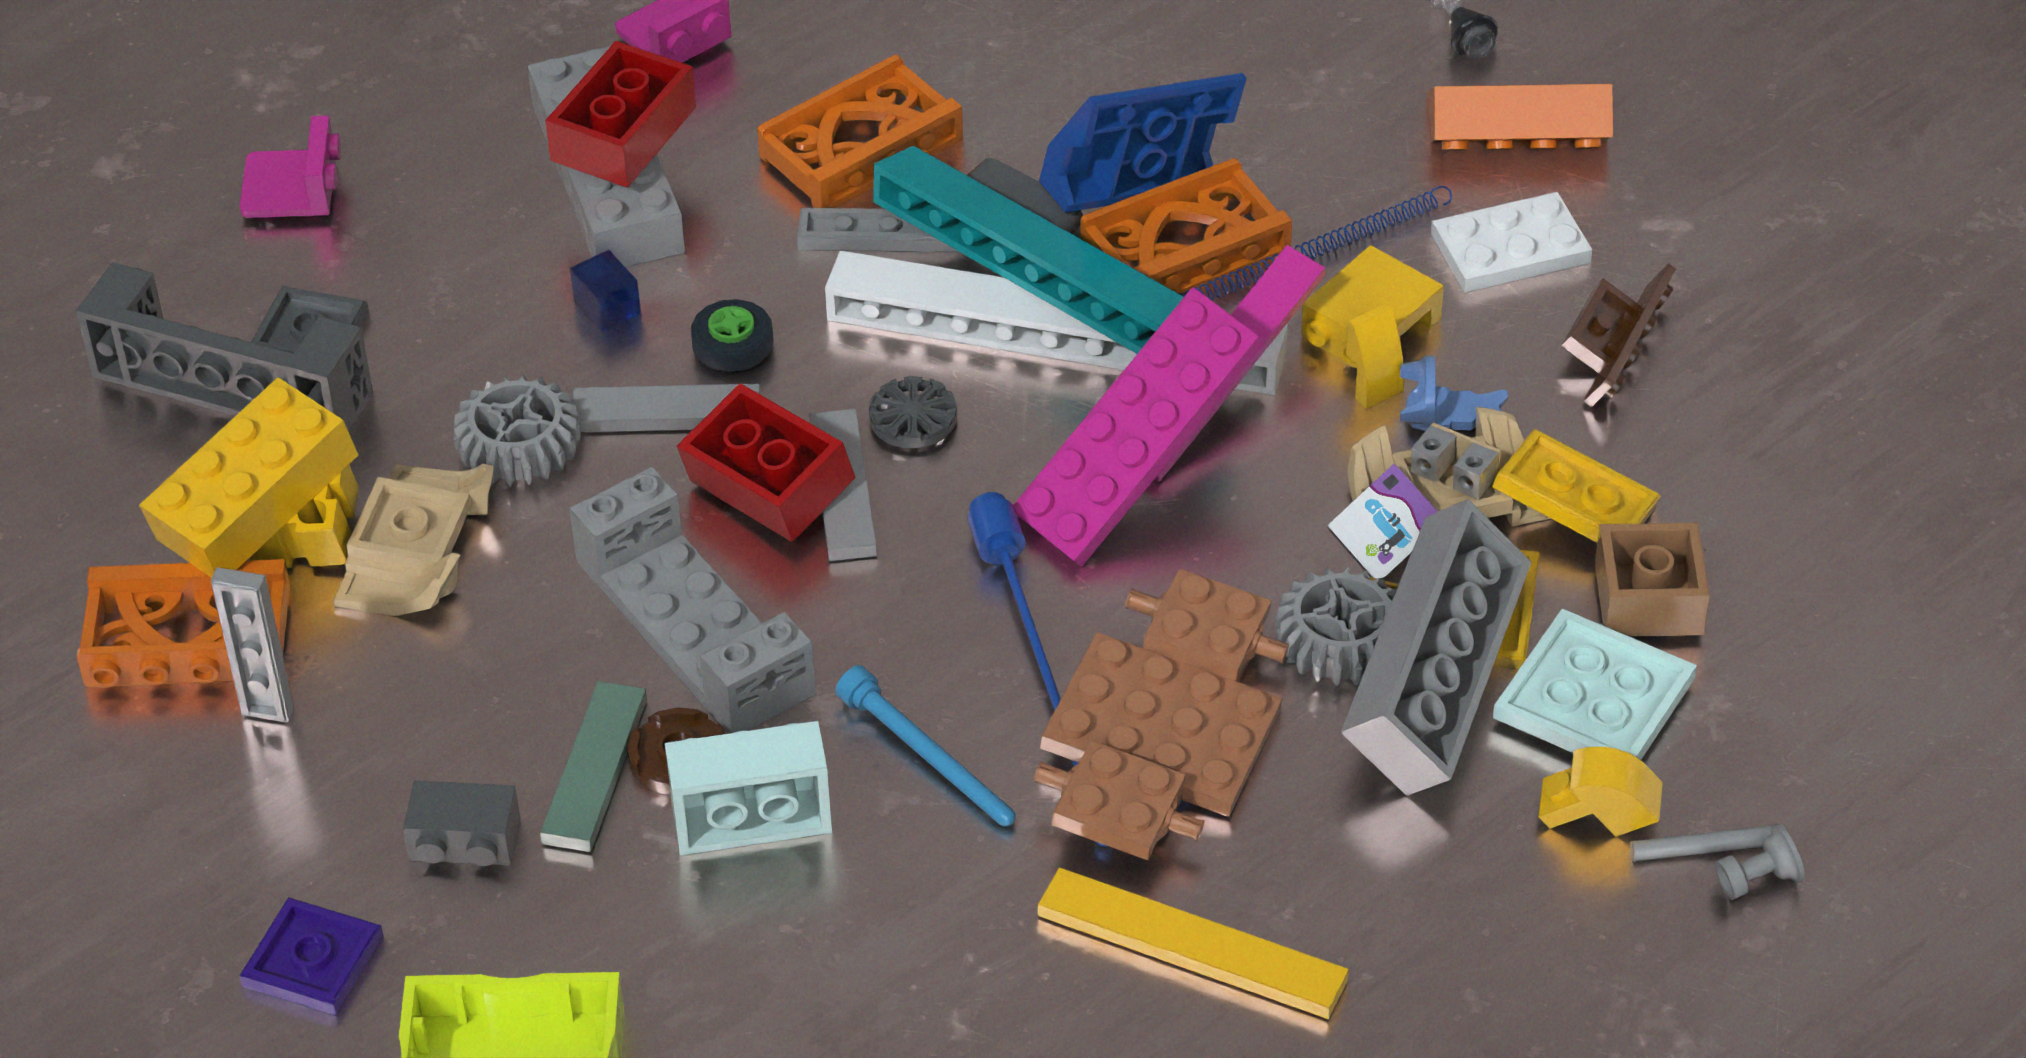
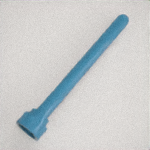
M857 665L843 674L837 683L835 694L851 709L870 711L999 825L1007 827L1014 823L1016 818L1014 810L881 695L878 679L862 665Z

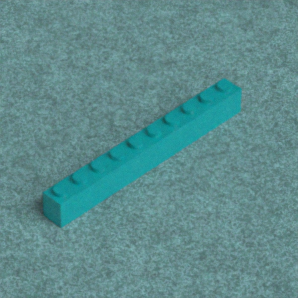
M911 146L874 163L873 202L1136 354H1138L1184 298L1180 294L915 146Z

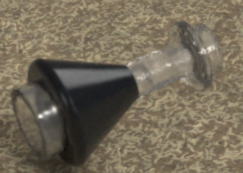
M1429 0L1433 8L1445 9L1451 18V48L1456 55L1466 54L1471 59H1479L1485 57L1494 49L1498 35V25L1495 19L1465 8L1460 0Z

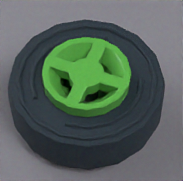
M731 299L710 304L696 315L691 325L692 349L700 362L716 370L726 372L742 371L756 366L769 355L774 343L771 318L762 307L750 301Z

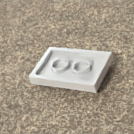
M1558 192L1433 220L1431 225V235L1464 293L1591 263L1592 248Z

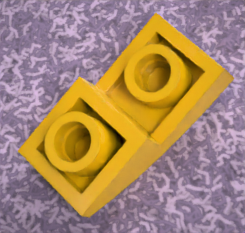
M1387 303L1367 312H1362L1355 318L1348 320L1346 355L1357 365L1355 399L1365 409H1368L1404 391V378H1400L1401 364H1404L1400 336L1393 310Z

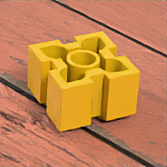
M350 465L341 471L276 532L249 560L285 559L287 568H292L293 558L302 557L307 558L310 567L345 564L348 558L347 543L352 534L346 519L355 518L359 486Z

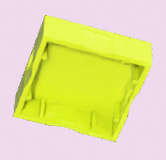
M619 972L542 973L520 978H498L482 974L405 976L399 1029L401 1058H622L625 1010Z

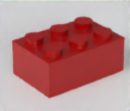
M615 41L545 120L550 161L628 188L696 108L693 66Z
M741 383L676 446L692 483L791 542L856 478L842 441Z

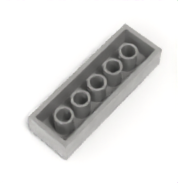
M609 47L592 49L583 53L527 65L532 105L547 143L545 120ZM657 154L628 188L555 163L598 274L685 253L682 214Z
M1469 499L1425 517L1340 732L1406 796L1451 780L1531 565V561Z

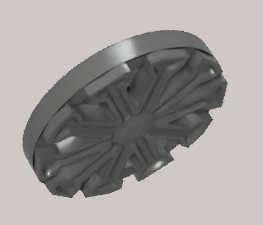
M917 376L904 377V380L898 382L894 379L881 386V390L878 393L876 392L871 398L869 407L870 425L880 439L894 446L922 448L933 445L947 437L957 421V404L953 393L945 389V385L933 379L927 381ZM900 431L905 432L904 436H901L898 433ZM926 431L928 434L921 435L920 432Z

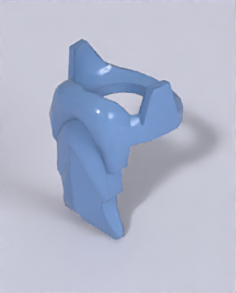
M1425 355L1420 360L1401 364L1400 378L1418 382V386L1409 394L1406 409L1400 412V421L1408 422L1414 429L1426 431L1434 422L1451 430L1470 431L1476 428V407L1502 411L1501 407L1508 400V391L1506 390L1474 394L1470 390L1451 391L1447 387L1435 386V355Z

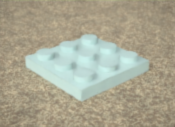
M1561 609L1495 703L1493 718L1574 753V750L1585 747H1610L1628 752L1641 760L1694 681L1697 665L1570 611Z

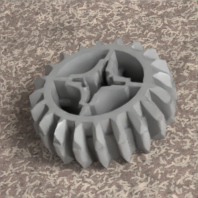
M524 374L519 380L509 381L504 376L502 383L496 385L486 381L484 391L471 390L469 400L460 401L459 413L454 415L455 449L458 450L461 461L464 463V467L474 469L482 463L493 465L491 484L505 479L511 487L516 480H525L530 486L532 478L537 476L548 480L551 469L563 471L564 463L566 460L574 459L576 447L580 445V415L570 397V393L562 392L558 383L547 385L542 376L533 382L528 381Z
M1347 566L1342 573H1333L1326 567L1323 575L1320 577L1308 572L1304 582L1293 581L1289 592L1283 593L1278 613L1275 616L1276 640L1289 644L1286 663H1296L1300 675L1313 672L1317 683L1327 677L1333 679L1336 687L1342 679H1350L1358 686L1397 589H1387L1384 578L1371 581L1367 569L1361 574L1355 575L1350 573Z

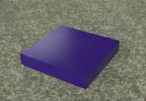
M288 897L239 975L242 987L336 1016L383 939L382 926Z

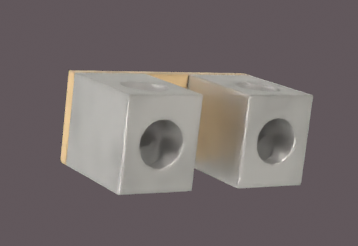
M1433 422L1412 447L1411 472L1437 482L1451 463L1456 460L1453 490L1479 500L1499 473L1501 450ZM1430 463L1431 468H1426L1424 464ZM1472 480L1474 485H1468L1466 482Z

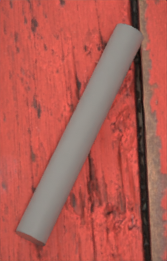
M1773 825L1631 841L1630 853L1633 862L1759 848L1763 847L1764 840L1771 835L1770 829Z

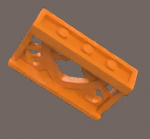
M895 54L760 124L757 128L759 157L766 163L770 162L809 196L814 208H836L873 188L874 163L911 146H915L933 156L963 140L962 106L952 97L946 100L904 65L903 59ZM902 93L907 97L901 105H896L897 94ZM918 106L924 112L914 110V107ZM845 121H882L879 126V136L866 143L848 141L833 144L838 127ZM796 148L800 151H806V153H796L792 149ZM819 162L820 167L815 170L808 165Z
M1232 158L1083 215L1080 218V239L1126 264L1125 261L1138 260L1139 265L1133 267V269L1178 294H1184L1186 290H1190L1192 287L1199 288L1201 284L1207 285L1208 281L1214 282L1215 278L1221 279L1223 275L1229 276L1230 272L1236 273L1237 269L1243 270L1245 266L1251 267L1252 263L1258 264L1259 260L1265 261L1267 257L1272 258L1274 254H1280L1286 245L1291 247L1292 220L1284 210L1278 211L1241 169L1242 164L1237 158ZM1236 197L1240 204L1232 211H1228V200ZM1249 212L1255 221H1250L1244 216ZM1174 220L1210 225L1205 231L1204 240L1190 246L1171 242L1156 244L1163 228L1167 223ZM1118 242V244H1120L1121 246H1124V247H1127V248H1130V249L1116 248V247H1113L1112 244Z
M285 559L247 560L237 571L266 575L283 654L287 611L291 603L292 593ZM191 563L89 567L87 577L88 595L80 648L77 651V661L83 683L86 687L234 681L211 584V577ZM198 610L205 618L216 622L210 629L185 643L171 641L151 627L165 622L177 611ZM120 613L121 620L103 625L105 614ZM127 632L117 637L113 646H101L113 635Z

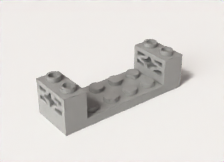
M653 467L569 508L576 561L728 734L738 731H749L816 695L812 641L785 612L764 623L754 615L682 535L678 494Z

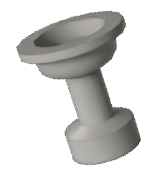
M1775 824L1771 827V835L1763 842V853L1740 863L1731 855L1715 862L1718 880L1731 900L1748 893L1747 882L1770 872L1784 880L1792 879L1795 883H1800L1805 879V871L1799 852L1787 830L1782 825Z

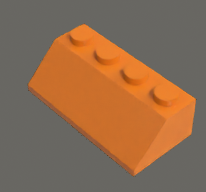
M1612 84L1434 86L1427 92L1431 142H1442V150H1468V142H1486V150L1513 149V141H1530V149H1556L1557 141L1574 140L1575 148L1588 149L1601 148V140H1608L1613 137Z

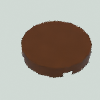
M677 707L658 711L649 716L648 722L642 725L640 729L638 725L631 733L627 751L632 774L644 787L659 794L671 795L665 743L682 741L688 738L723 735L725 730L718 721L716 725L714 721L708 719V714L698 709Z

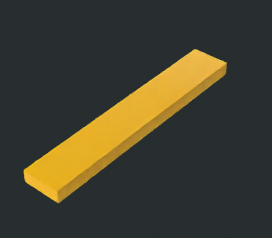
M1060 867L1038 903L1039 917L1329 1019L1348 982V968Z

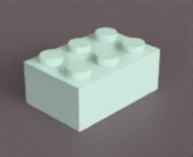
M818 721L791 723L785 726L738 731L703 738H688L682 741L665 743L672 809L680 856L832 833L828 772Z

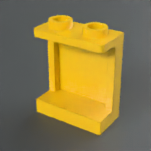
M1370 245L1302 304L1301 335L1312 345L1324 349L1345 361L1349 366L1357 368V365L1346 355L1348 320L1355 318L1362 312H1367L1387 303L1393 310L1399 336L1405 333L1417 321L1431 328L1442 316L1444 285Z

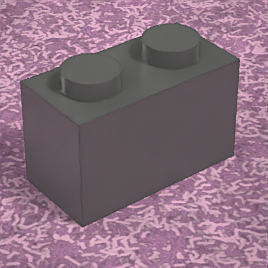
M414 780L403 826L409 861L466 863L478 866H511L520 822L515 785Z

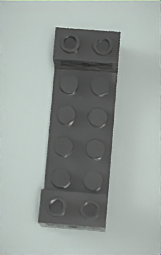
M114 262L110 264L76 310L91 374L94 378L236 416L279 377L343 419L348 431L373 395L362 327L351 325L347 322L319 316L295 352H286L278 348L244 341L237 337H229L195 326L165 320L162 314L154 274L140 268H133Z

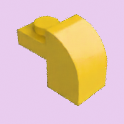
M1610 747L1580 748L1574 750L1571 768L1543 778L1538 817L1551 829L1593 813L1617 837L1659 822L1663 782L1643 761L1628 752Z

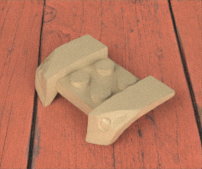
M1476 407V437L1471 438L1501 450V470L1524 442L1523 436L1512 414L1490 408ZM1385 425L1369 433L1352 446L1347 469L1352 501L1360 496L1395 463L1438 512L1469 499L1487 518L1506 515L1511 527L1551 519L1492 487L1493 483L1479 500L1453 490L1456 460L1451 463L1437 482L1412 473V449L1392 453ZM1430 463L1424 464L1426 468H1431ZM1472 480L1466 482L1468 485H1474Z
M482 463L470 470L449 471L395 464L389 479L378 477L347 543L346 574L335 595L334 606L375 614L399 616L431 609L439 603V598L449 595L458 584V561L461 554L451 553L467 515L488 514L489 489L493 476V465Z

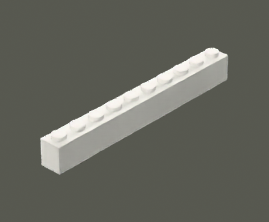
M840 251L825 286L827 321L1125 370L1137 355L1004 277ZM1288 324L1285 325L1235 389L1275 396L1287 355Z

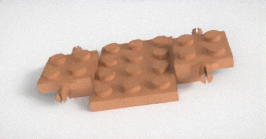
M1179 568L1169 589L1159 598L1142 593L1134 588L1130 590L1125 608L1152 617L1151 624L1144 637L1143 648L1096 632L1041 737L1040 749L1078 762L1069 772L1045 764L1042 761L1036 769L1034 775L1035 783L1061 791V798L1053 812L1052 826L1148 860L1157 841L1164 837L1168 831L1198 841L1204 827V820L1177 812L1176 810L1181 800L1230 817L1277 719L1283 699L1239 683L1255 654L1273 659L1281 664L1286 659L1289 644L1263 635V625L1269 615L1272 600Z

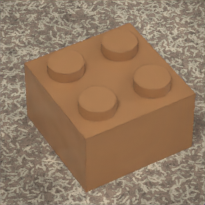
M1698 523L1600 524L1595 570L1603 626L1627 636L1704 635L1710 594Z

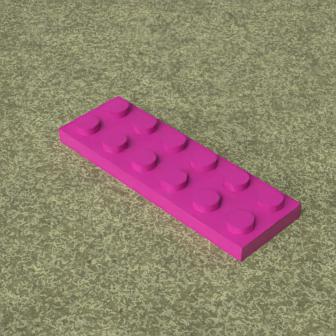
M1192 287L1014 503L1013 507L1016 515L1082 568L1266 343L1257 334Z

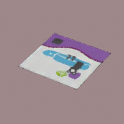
M1394 463L1327 526L1362 566L1367 569L1373 578L1379 579L1385 578L1412 553L1425 517L1438 511Z

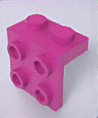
M657 0L618 20L615 23L616 34L631 46L683 63L732 37L729 0Z
M311 116L307 150L255 151L246 156L239 205L243 217L267 218L329 215L332 190H337L338 186L335 162L341 159L339 133L332 134L329 116Z

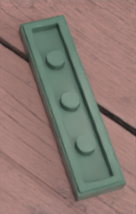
M597 682L541 829L542 844L587 852L592 851L628 753L627 747L631 733L638 726L647 701L646 688Z

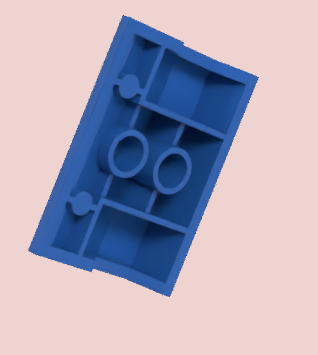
M1243 73L1089 97L1048 144L1039 182L1062 210L1067 213L1108 206L1213 166L1209 151L1218 123H1232L1235 121L1247 79Z

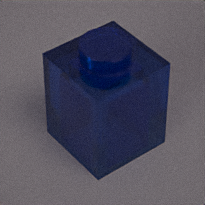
M610 250L570 268L574 302L602 332L641 313L638 281Z

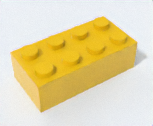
M277 377L142 501L139 507L156 540L212 578L217 567L237 570L358 456V452L343 419Z

